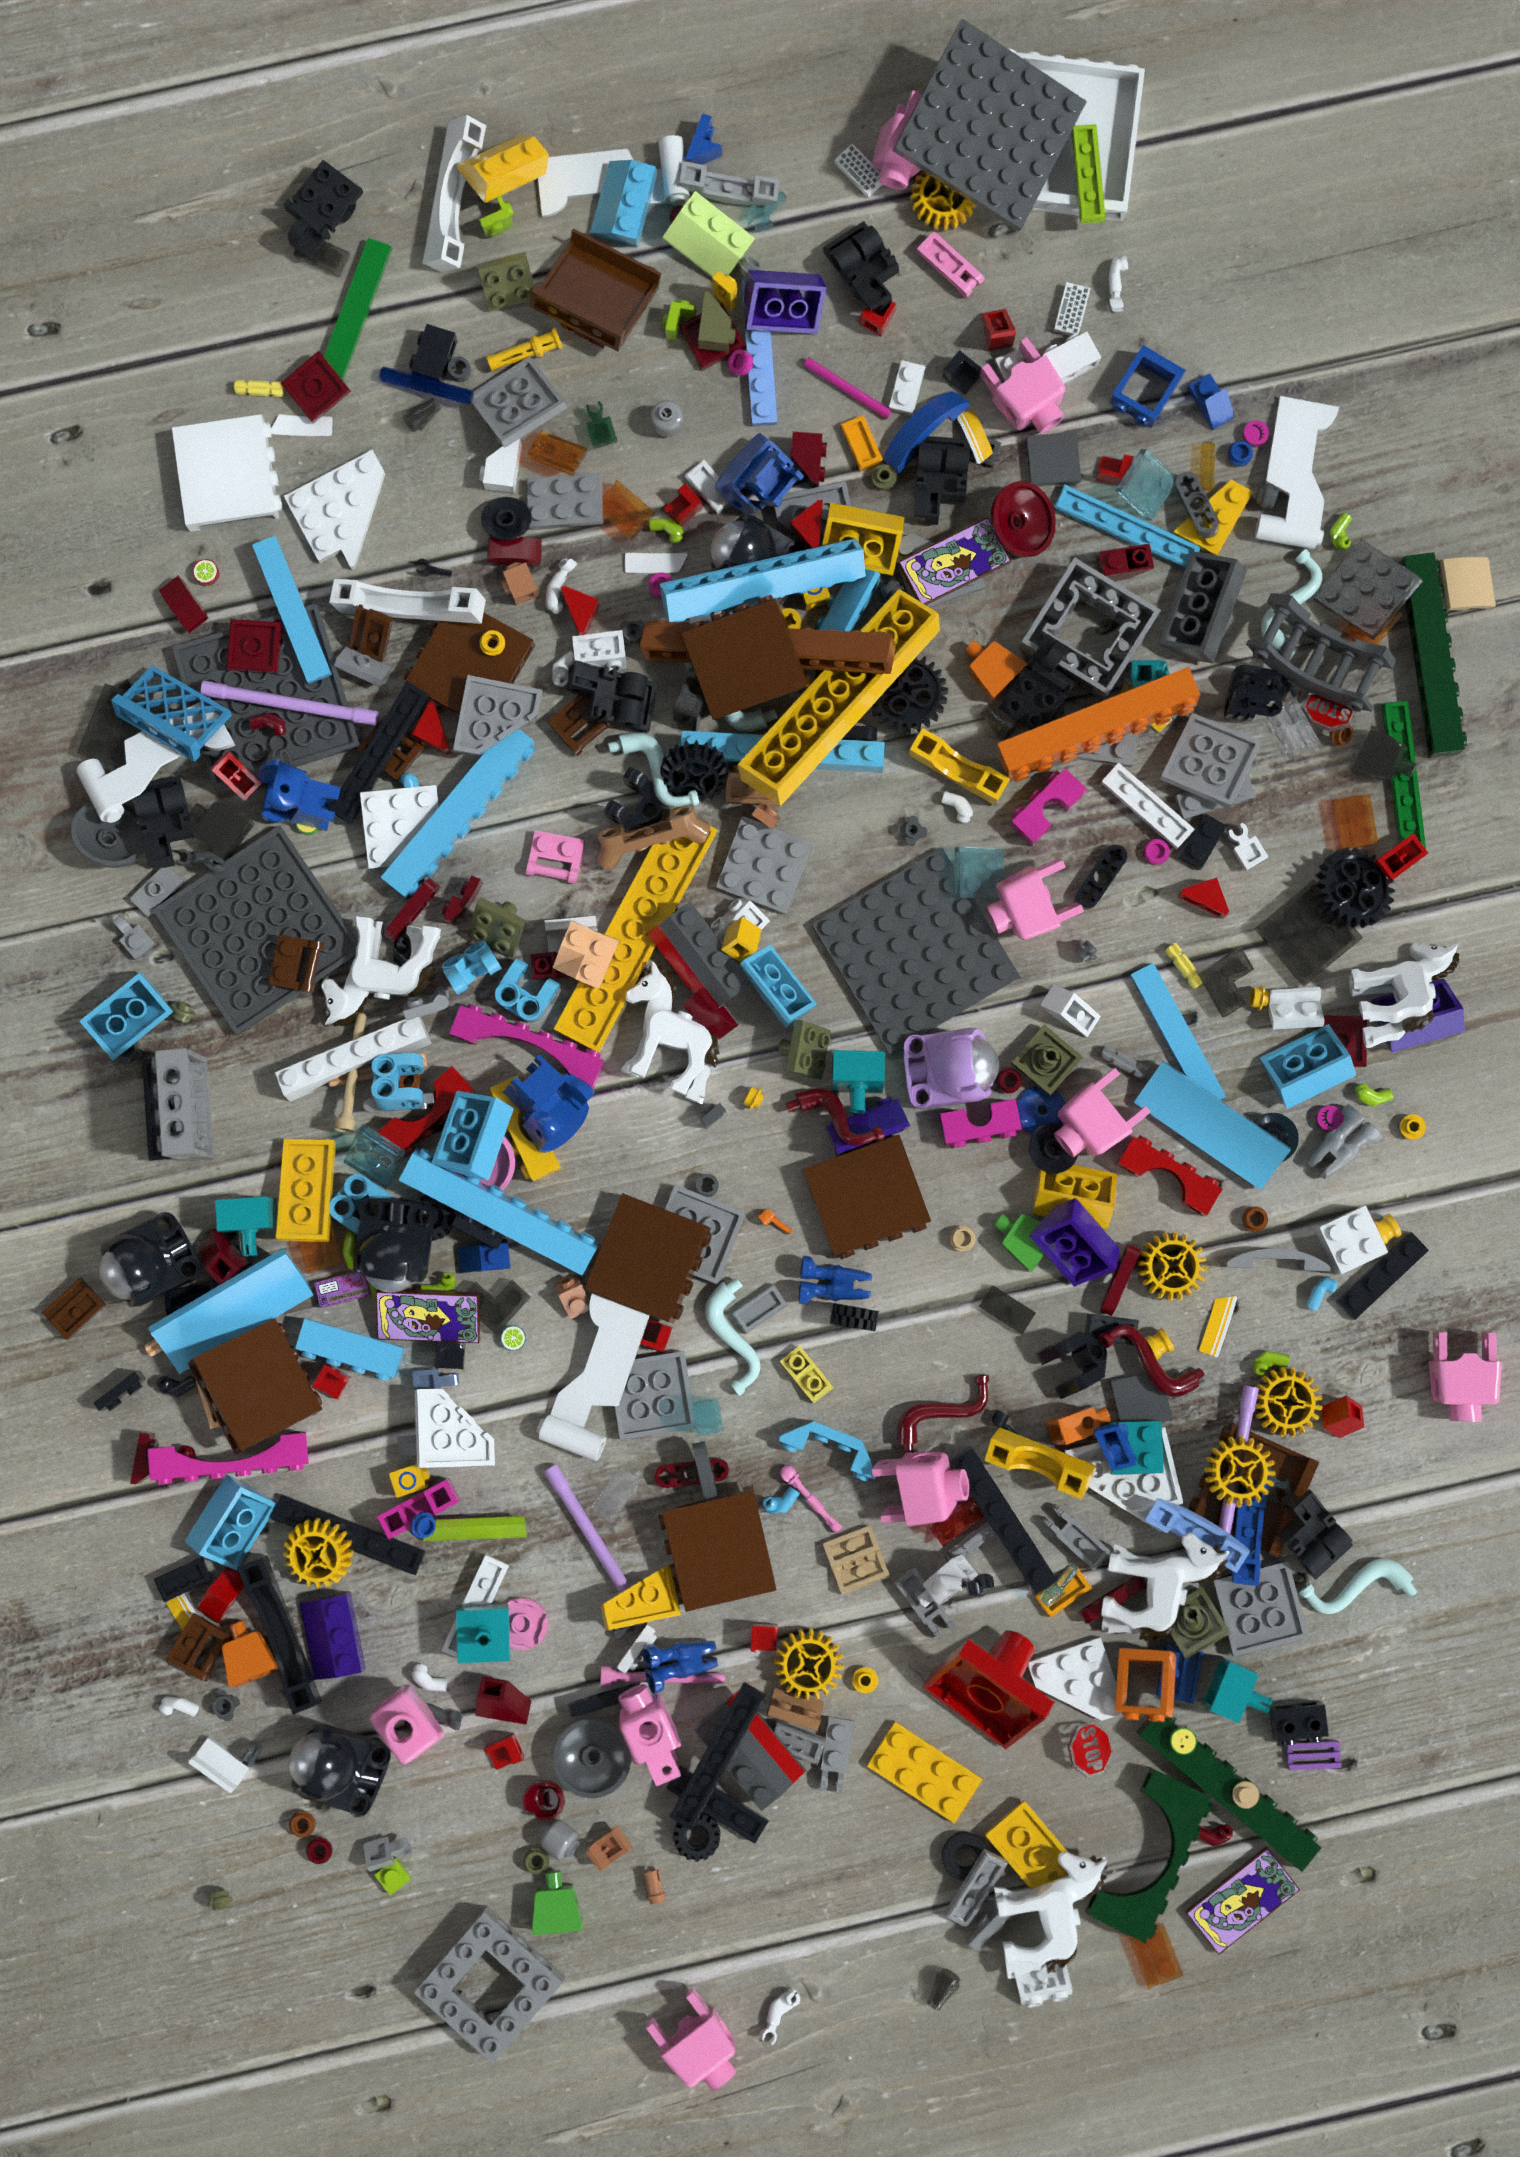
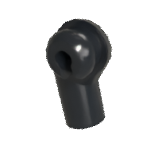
M400 937L394 943L393 949L394 962L402 966L410 959V941L406 937Z
M192 1375L182 1381H177L167 1376H162L157 1381V1387L160 1392L173 1397H180L198 1386Z

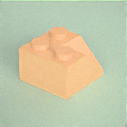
M571 921L553 968L599 989L620 940Z

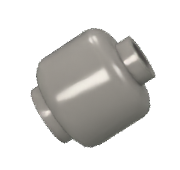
M671 400L658 402L651 411L653 429L657 434L664 437H671L680 432L684 420L681 407Z
M557 1820L552 1824L548 1822L540 1832V1836H542L541 1848L557 1860L569 1859L580 1843L577 1831L562 1820Z

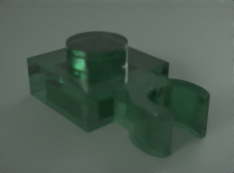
M598 401L599 410L597 412H591L589 404L586 406L587 414L593 420L586 423L593 449L617 443L610 416L602 417L603 406L600 401Z

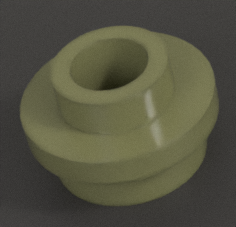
M881 464L872 472V482L878 489H890L896 482V471L890 465ZM881 473H887L889 478L883 480L880 478L879 475Z
M178 1001L177 1004H171L170 1008L173 1010V1013L170 1015L173 1018L189 1023L190 1019L194 1018L196 1013L192 1010L193 1007L190 1004Z
M539 1847L529 1849L523 1859L525 1869L535 1875L545 1872L550 1862L548 1853ZM534 1856L541 1858L542 1862L539 1865H535L532 1862Z
M228 1890L208 1895L206 1905L207 1907H212L213 1911L226 1909L229 1907L228 1903L233 1901V1898L229 1896Z

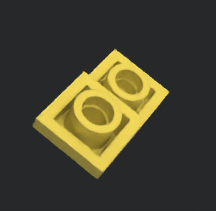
M800 1345L780 1361L813 1403H816L834 1388Z

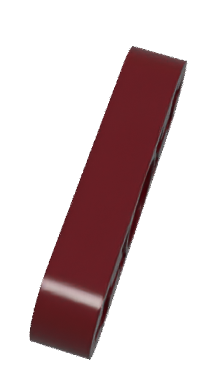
M428 878L389 924L384 932V936L395 943L405 933L407 926L414 922L436 895L440 885L431 878Z
M1130 1243L1127 1244L1099 1311L1110 1316L1114 1314L1139 1256L1140 1247Z
M721 1458L710 1459L712 1468L716 1462L719 1463L720 1467L725 1468V1471L721 1472V1477H716L715 1473H713L715 1482L723 1481L728 1476L729 1466ZM696 1461L661 1465L657 1468L654 1476L656 1483L662 1488L701 1484L699 1477L691 1481L684 1475L686 1467L690 1465L696 1466ZM681 1466L680 1476L683 1482L677 1483L678 1477L670 1478L669 1483H665L664 1479H659V1475L663 1474V1469H668L669 1473H677L675 1467Z
M1133 1576L1082 1608L1078 1613L1084 1623L1088 1624L1102 1616L1105 1596L1114 1598L1120 1605L1147 1587V1580L1145 1577Z

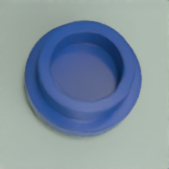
M1237 441L1229 447L1227 456L1233 465L1241 467L1251 461L1253 450L1248 443Z
M427 1512L416 1514L410 1524L411 1533L418 1538L431 1536L436 1528L433 1516Z

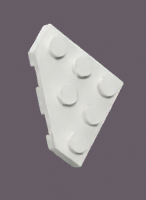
M436 785L360 792L368 868L389 867L439 808Z
M443 1389L414 1390L417 1468L495 1465L494 1439L487 1432H484L462 1407L454 1403Z
M1100 1636L1029 1661L1028 1668L1034 1686L1037 1689L1101 1721L1120 1715L1115 1712L1117 1683Z

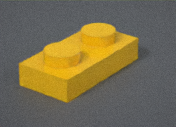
M718 270L712 277V294L731 312L738 305L737 283L730 275L726 274L724 276Z

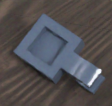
M439 1368L412 1371L414 1390L441 1389L443 1386L459 1384V1373L440 1375Z

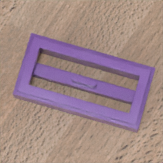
M1340 1741L1296 1742L1294 1745H1286L1288 1770L1341 1768ZM1333 1747V1752L1293 1753V1749ZM1334 1758V1761L1293 1763L1294 1759Z

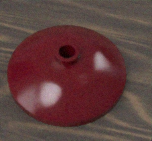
M1025 481L1008 484L997 493L991 508L993 532L1001 546L1012 555L1022 558L1033 557L1045 551L1052 542L1056 529L1055 512L1048 496L1038 486Z

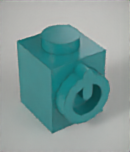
M1132 660V666L1130 667L1132 686H1141L1169 675L1168 664L1165 661Z

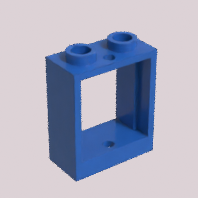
M1142 345L1113 392L1109 403L1112 404L1116 411L1122 414L1126 412L1134 417L1138 424L1142 426L1148 425L1152 428L1186 370ZM1139 364L1170 382L1154 411L1122 394Z

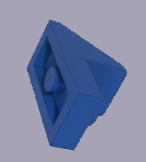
M702 113L685 158L686 162L703 165L722 156V146L711 142L715 127L712 126V116Z
M1211 373L1188 385L1187 389L1212 430L1234 419L1235 416L1226 388L1219 389Z
M501 1243L498 1249L489 1245L457 1248L460 1274L511 1269L509 1243Z
M1122 1423L1094 1429L1095 1436L1112 1471L1137 1465V1458L1128 1440L1129 1427Z

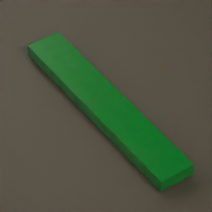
M368 238L324 354V358L343 381L392 251L391 245Z
M1408 701L1383 703L1381 707L1398 844L1414 833L1426 849Z

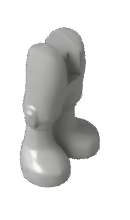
M1349 1104L1342 1110L1344 1120L1341 1125L1326 1134L1323 1142L1317 1147L1307 1162L1313 1168L1324 1156L1331 1161L1320 1173L1323 1179H1327L1346 1163L1353 1161L1359 1149L1366 1143H1377L1383 1138L1371 1123L1366 1122L1358 1133L1345 1143L1346 1137L1365 1121L1363 1115Z

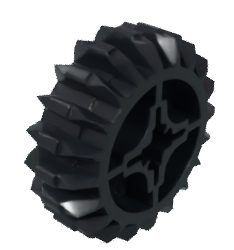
M686 740L684 746L677 743L674 749L669 748L660 766L661 776L664 777L663 783L667 785L668 791H672L673 796L688 795L689 791L696 790L701 803H703L705 798L712 800L714 795H720L722 789H725L729 776L728 763L724 759L723 752H717L716 746L709 748L707 742L700 745L697 740L694 744H690ZM679 766H682L681 770L676 771Z

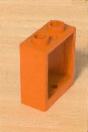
M1119 1648L1115 1712L1122 1714L1123 1719L1139 1720V1716H1149V1721L1164 1722L1165 1718H1173L1176 1654L1171 1651ZM1129 1662L1163 1664L1160 1708L1126 1706Z

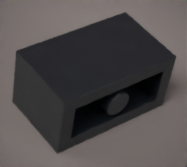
M430 324L426 325L424 331H420L417 345L419 346L417 354L412 355L409 363L414 379L440 387L443 386L448 372V363L452 359L458 343L455 332Z

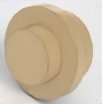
M959 1226L950 1234V1243L957 1251H968L975 1244V1234L969 1227Z
M1242 1781L1233 1788L1232 1797L1238 1806L1251 1808L1258 1802L1259 1791L1253 1783Z

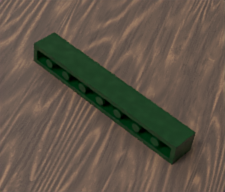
M1435 552L1404 556L1399 562L1428 756L1429 758L1458 755L1465 750L1467 736L1461 727L1463 710L1461 707H1458L1457 701L1459 685L1457 682H1454L1453 673L1456 670L1454 658L1450 656L1449 648L1452 646V638L1446 630L1448 613L1446 608L1443 609L1442 604L1444 588L1442 584H1439L1438 578L1441 570L1440 562L1436 560Z
M1174 1716L1173 1718H1165L1164 1722L1149 1721V1717L1136 1731L1140 1737L1301 1872L1305 1870L1322 1848L1316 1843L1318 1837L1307 1828L1304 1831L1296 1826L1298 1820L1287 1811L1283 1814L1275 1808L1278 1803L1267 1794L1263 1797L1259 1795L1258 1802L1251 1808L1238 1806L1232 1797L1233 1788L1242 1781L1253 1782L1247 1777L1241 1780L1236 1776L1237 1769L1227 1760H1224L1223 1763L1215 1758L1217 1752L1206 1743L1203 1746L1197 1743L1195 1749L1186 1755L1175 1752L1169 1743L1171 1732L1178 1728L1174 1724L1177 1720Z

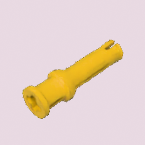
M554 327L551 329V332L540 336L533 335L528 342L486 356L493 372L496 369L516 363L529 356L536 355L537 357H542L545 352L556 348L560 350L563 347Z

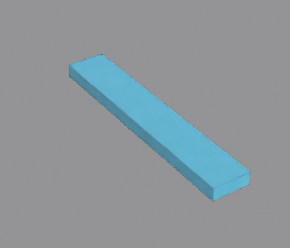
M1064 485L1054 506V510L1130 545L1137 546L1150 543L1152 555L1183 569H1186L1191 552H1199L1201 548L1067 485Z
M276 535L252 544L308 684L332 675Z
M1154 963L1131 974V979L1183 1074L1220 1100L1225 1098L1226 1095Z

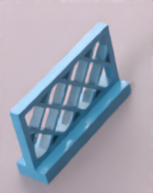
M153 665L123 696L117 694L111 700L116 716L193 762L201 756L200 749L232 716L230 710ZM154 675L162 680V684L148 686L147 684ZM178 689L181 691L182 696L167 698L166 690ZM163 691V699L149 701V693ZM145 694L146 701L137 703L131 701L135 695ZM195 700L201 702V707L187 709L186 702ZM183 703V710L169 712V704ZM165 705V713L153 714L150 711V707ZM218 712L221 714L216 720L206 721V713ZM202 714L203 722L188 723V716ZM184 717V725L173 726L170 724V719ZM204 728V733L198 740L190 736V730Z

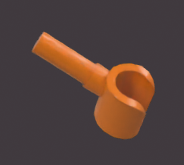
M764 1209L757 1215L765 1226L773 1222L788 1235L792 1232V1229L782 1223L769 1209Z

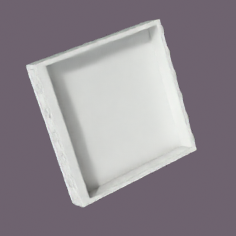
M1009 49L1087 101L1075 126L1097 125L1105 216L1109 220L1124 221L1128 208L1145 69L1133 64L1121 66L1114 65V63L1109 61L1097 63L1090 62L1085 58L1074 60L1066 59L1061 55L1050 57L1042 56L1037 52L1019 53ZM1071 134L1032 210L1079 216Z

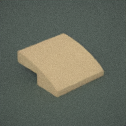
M1461 557L1439 561L1447 610L1489 609L1496 606L1488 557Z
M871 1525L823 1543L842 1595L890 1577Z

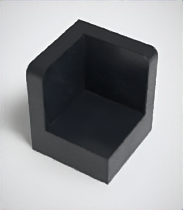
M959 350L944 368L942 378L966 395L979 380L981 367Z
M437 1342L435 1368L464 1369L466 1344Z

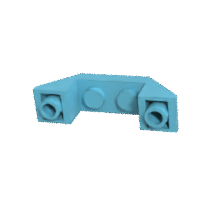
M811 1421L781 1434L778 1441L783 1442L782 1448L796 1453L797 1448L803 1450L810 1431L814 1432L813 1438L825 1443H828V1440L831 1439L838 1442V1448L850 1453L853 1449L857 1450L850 1470L855 1472L854 1477L868 1482L869 1478L874 1480L876 1478L872 1475L871 1469L873 1465L862 1440L819 1422Z

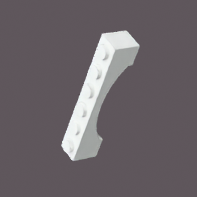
M468 115L448 121L424 252L423 264L440 272L451 271L461 267L465 244L461 243L459 236V209L466 179L456 167L457 164L476 156L477 152L482 149L486 125Z
M334 579L329 603L341 614L355 615L357 607L361 604L367 610L371 608L395 618L482 624L486 599L476 588L452 587L451 590L420 592L383 588L364 584L358 580Z
M420 1017L407 1021L404 1019L275 1072L283 1095L291 1102L313 1093L318 1087L347 1072L372 1063L378 1055L411 1053L432 1043L424 1022Z

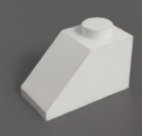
M520 439L506 448L502 446L486 458V464L481 466L479 480L483 481L485 490L515 494L522 449Z
M1053 984L1040 1005L1054 1018L1085 1037L1089 1036L1101 1017L1075 993Z

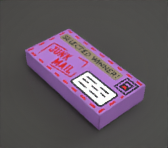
M351 1273L314 1283L320 1308L371 1295L369 1283L361 1273Z

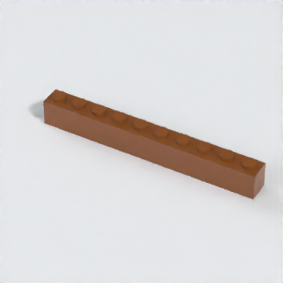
M663 620L646 621L640 644L645 660L692 663L682 636V632L689 630L687 625L692 623L686 621L679 623L665 622ZM788 628L802 669L891 674L896 650L892 634L882 631L869 633L859 630L849 632L837 631L835 629Z

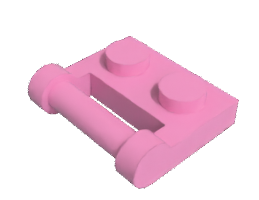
M534 831L526 875L534 876L537 874L568 880V883L576 884L585 840ZM538 858L572 864L570 870L538 865L537 861Z

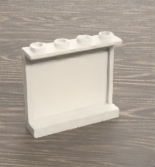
M262 414L172 428L185 525L190 532L200 531L201 525L274 515L275 519H279L278 510H282L280 495H276L275 486L279 485L276 470H272L271 462L275 461L273 446L269 447L268 438L272 437L270 423L265 422Z

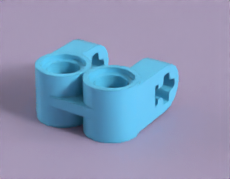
M486 941L474 943L465 950L464 954H457L449 958L442 965V969L457 995L469 989L467 985L474 981L476 976H482L488 972L492 975L502 969Z
M516 958L496 988L495 998L503 1008L526 1022L534 1023L541 1019L561 984L549 978L538 995L533 996L517 986L526 972L528 964ZM508 989L515 991V998L510 1002L503 1001L502 999L503 992ZM527 1003H535L537 1005V1010L533 1015H526L524 1013V1007Z
M416 1053L381 1054L375 1057L371 1065L373 1071L371 1091L375 1105L382 1111L408 1110L422 1107L423 1091L413 1087L399 1088L400 1076L421 1073L423 1071V1057ZM385 1069H391L388 1073H381ZM384 1092H391L387 1096H381Z
M354 1174L346 1179L345 1184L331 1200L330 1214L358 1235L360 1219L354 1215L359 1209L361 1201L368 1196H393L369 1178L361 1174ZM356 1180L363 1181L365 1189L361 1194H354L352 1192L351 1186ZM340 1201H346L350 1206L348 1213L345 1215L337 1213L336 1206Z

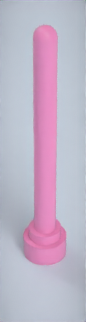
M601 1666V1687H611V1685H616L617 1682H647L645 1672L623 1673L622 1671H617V1669H612V1666ZM699 1673L687 1678L673 1677L664 1682L722 1684L726 1678L722 1673Z

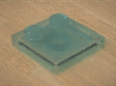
M1141 449L1115 491L1146 520L1153 521L1175 486L1177 477L1148 449Z
M955 847V898L999 901L995 886L1004 880V849Z
M363 1124L356 1133L344 1163L386 1190L391 1185L406 1151Z

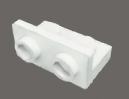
M622 630L572 636L575 660L602 668L607 666L609 671L617 669L618 672L621 669H627Z
M741 897L729 905V910L723 917L717 918L712 923L711 930L723 944L726 928L741 916L760 929H763L770 920L750 900Z
M1306 987L1270 990L1267 1008L1272 1029L1323 1027L1325 1019L1320 1003L1321 988Z
M1045 1965L1041 1970L1030 1971L1016 1978L1021 2005H1027L1028 2008L1040 2006L1043 2004L1042 2001L1053 1999V2002L1068 1999V1995L1072 1994V1985L1067 1965L1064 1968L1059 1967L1056 1973L1051 1972L1050 1974L1047 1973Z

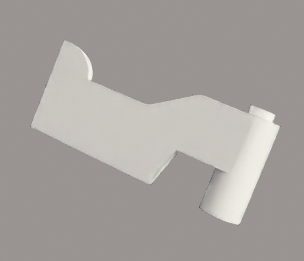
M676 135L665 136L658 141L661 169H656L657 179L649 206L663 204L679 206L689 199V191L679 186L682 161H685L683 138ZM619 149L548 157L546 174L538 178L542 218L560 212L566 206L568 198L600 195L609 161L633 160L629 150Z
M1280 396L1266 483L1274 485V488L1289 495L1285 518L1260 513L1255 529V539L1308 549H1315L1316 545H1321L1324 530H1320L1324 498L1312 473V464L1317 432L1331 426L1337 416L1339 407Z
M198 702L187 709L201 707V702ZM218 712L206 713V721L216 720L219 717ZM202 714L188 716L189 724L203 722ZM184 717L170 719V724L173 726L184 725ZM224 724L204 745L207 749L215 751L235 746ZM204 728L190 730V736L198 740L204 733ZM142 731L124 741L126 765L106 774L99 760L89 759L82 762L77 767L76 772L100 819L103 822L112 823L118 821L124 813L123 803L139 796L160 767L181 757L182 754Z
M592 1294L590 1299V1315L593 1322L599 1326L585 1370L558 1393L551 1414L546 1419L542 1418L536 1432L539 1433V1439L597 1462L604 1450L606 1437L584 1429L591 1407L619 1406L650 1315Z

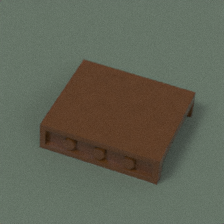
M573 228L570 242L540 286L535 285L532 289L529 307L618 352L658 291L662 273L651 266L635 260L629 255L613 249L608 244H603L591 238L588 234L581 233Z
M772 594L757 599L759 605L750 607L749 603L738 606L734 608V614L726 616L725 612L711 616L712 622L703 625L702 620L687 625L689 630L682 632L713 720L812 684L809 675L805 676L779 604V601H782L781 597L773 599Z
M483 613L482 624L440 621L439 624L435 623L429 632L430 639L428 643L420 647L416 656L418 660L414 667L410 666L404 676L406 681L404 684L407 681L429 694L431 700L460 715L467 675L514 684L533 651L535 643L533 639L486 613ZM490 630L500 632L505 639L504 650L496 656L486 655L480 647L481 636ZM491 640L488 643V646L491 648L497 645L496 640Z
M900 1135L803 1169L834 1257L838 1255L840 1259L855 1255L854 1249L862 1246L865 1251L879 1246V1240L888 1238L889 1242L903 1237L902 1232L912 1229L913 1233L927 1229L926 1223L931 1222Z
M622 1193L584 1289L674 1324L675 1319L679 1320L683 1313L684 1306L681 1304L685 1295L688 1296L692 1290L693 1281L691 1279L694 1271L698 1272L701 1267L703 1258L700 1256L703 1248H707L712 1238L711 1228Z
M275 1318L194 1357L188 1362L235 1455L323 1410L321 1407V1397L311 1388L309 1374L299 1365L297 1351L293 1346L289 1345L285 1338L287 1336L285 1328Z
M1230 1422L1228 1426L1223 1427L1220 1433L1219 1440L1223 1441L1227 1446H1229L1228 1437H1233L1235 1440L1237 1424ZM1250 1431L1248 1439H1254L1253 1448L1258 1443L1263 1444L1260 1453L1264 1451L1270 1452L1265 1461L1272 1460L1275 1463L1273 1466L1268 1467V1471H1275L1276 1475H1268L1267 1480L1273 1481L1274 1484L1273 1486H1268L1269 1494L1267 1495L1266 1508H1264L1261 1550L1279 1557L1284 1542L1278 1537V1534L1296 1518L1281 1500L1290 1491L1300 1498L1308 1490L1319 1462ZM1248 1451L1245 1453L1244 1462L1254 1457ZM1212 1453L1210 1457L1215 1459L1216 1455ZM1224 1457L1220 1465L1221 1478L1229 1470L1226 1457ZM1256 1465L1257 1467L1251 1472L1252 1480H1258L1259 1465ZM1243 1467L1241 1477H1243L1245 1474L1243 1473L1245 1472V1467ZM1212 1472L1203 1473L1198 1487L1201 1488L1197 1497L1192 1498L1188 1510L1219 1526L1223 1499L1218 1500L1216 1498L1220 1491L1219 1489L1215 1492L1209 1490L1215 1484L1214 1481H1205L1206 1477L1212 1476ZM1236 1506L1230 1535H1232L1233 1537L1237 1513Z
M753 1485L743 1487L741 1492L668 1509H666V1505L662 1506V1514L658 1515L661 1530L667 1531L668 1539L664 1540L667 1555L672 1554L674 1564L670 1565L673 1580L678 1579L680 1589H676L679 1605L684 1604L685 1612L777 1591Z

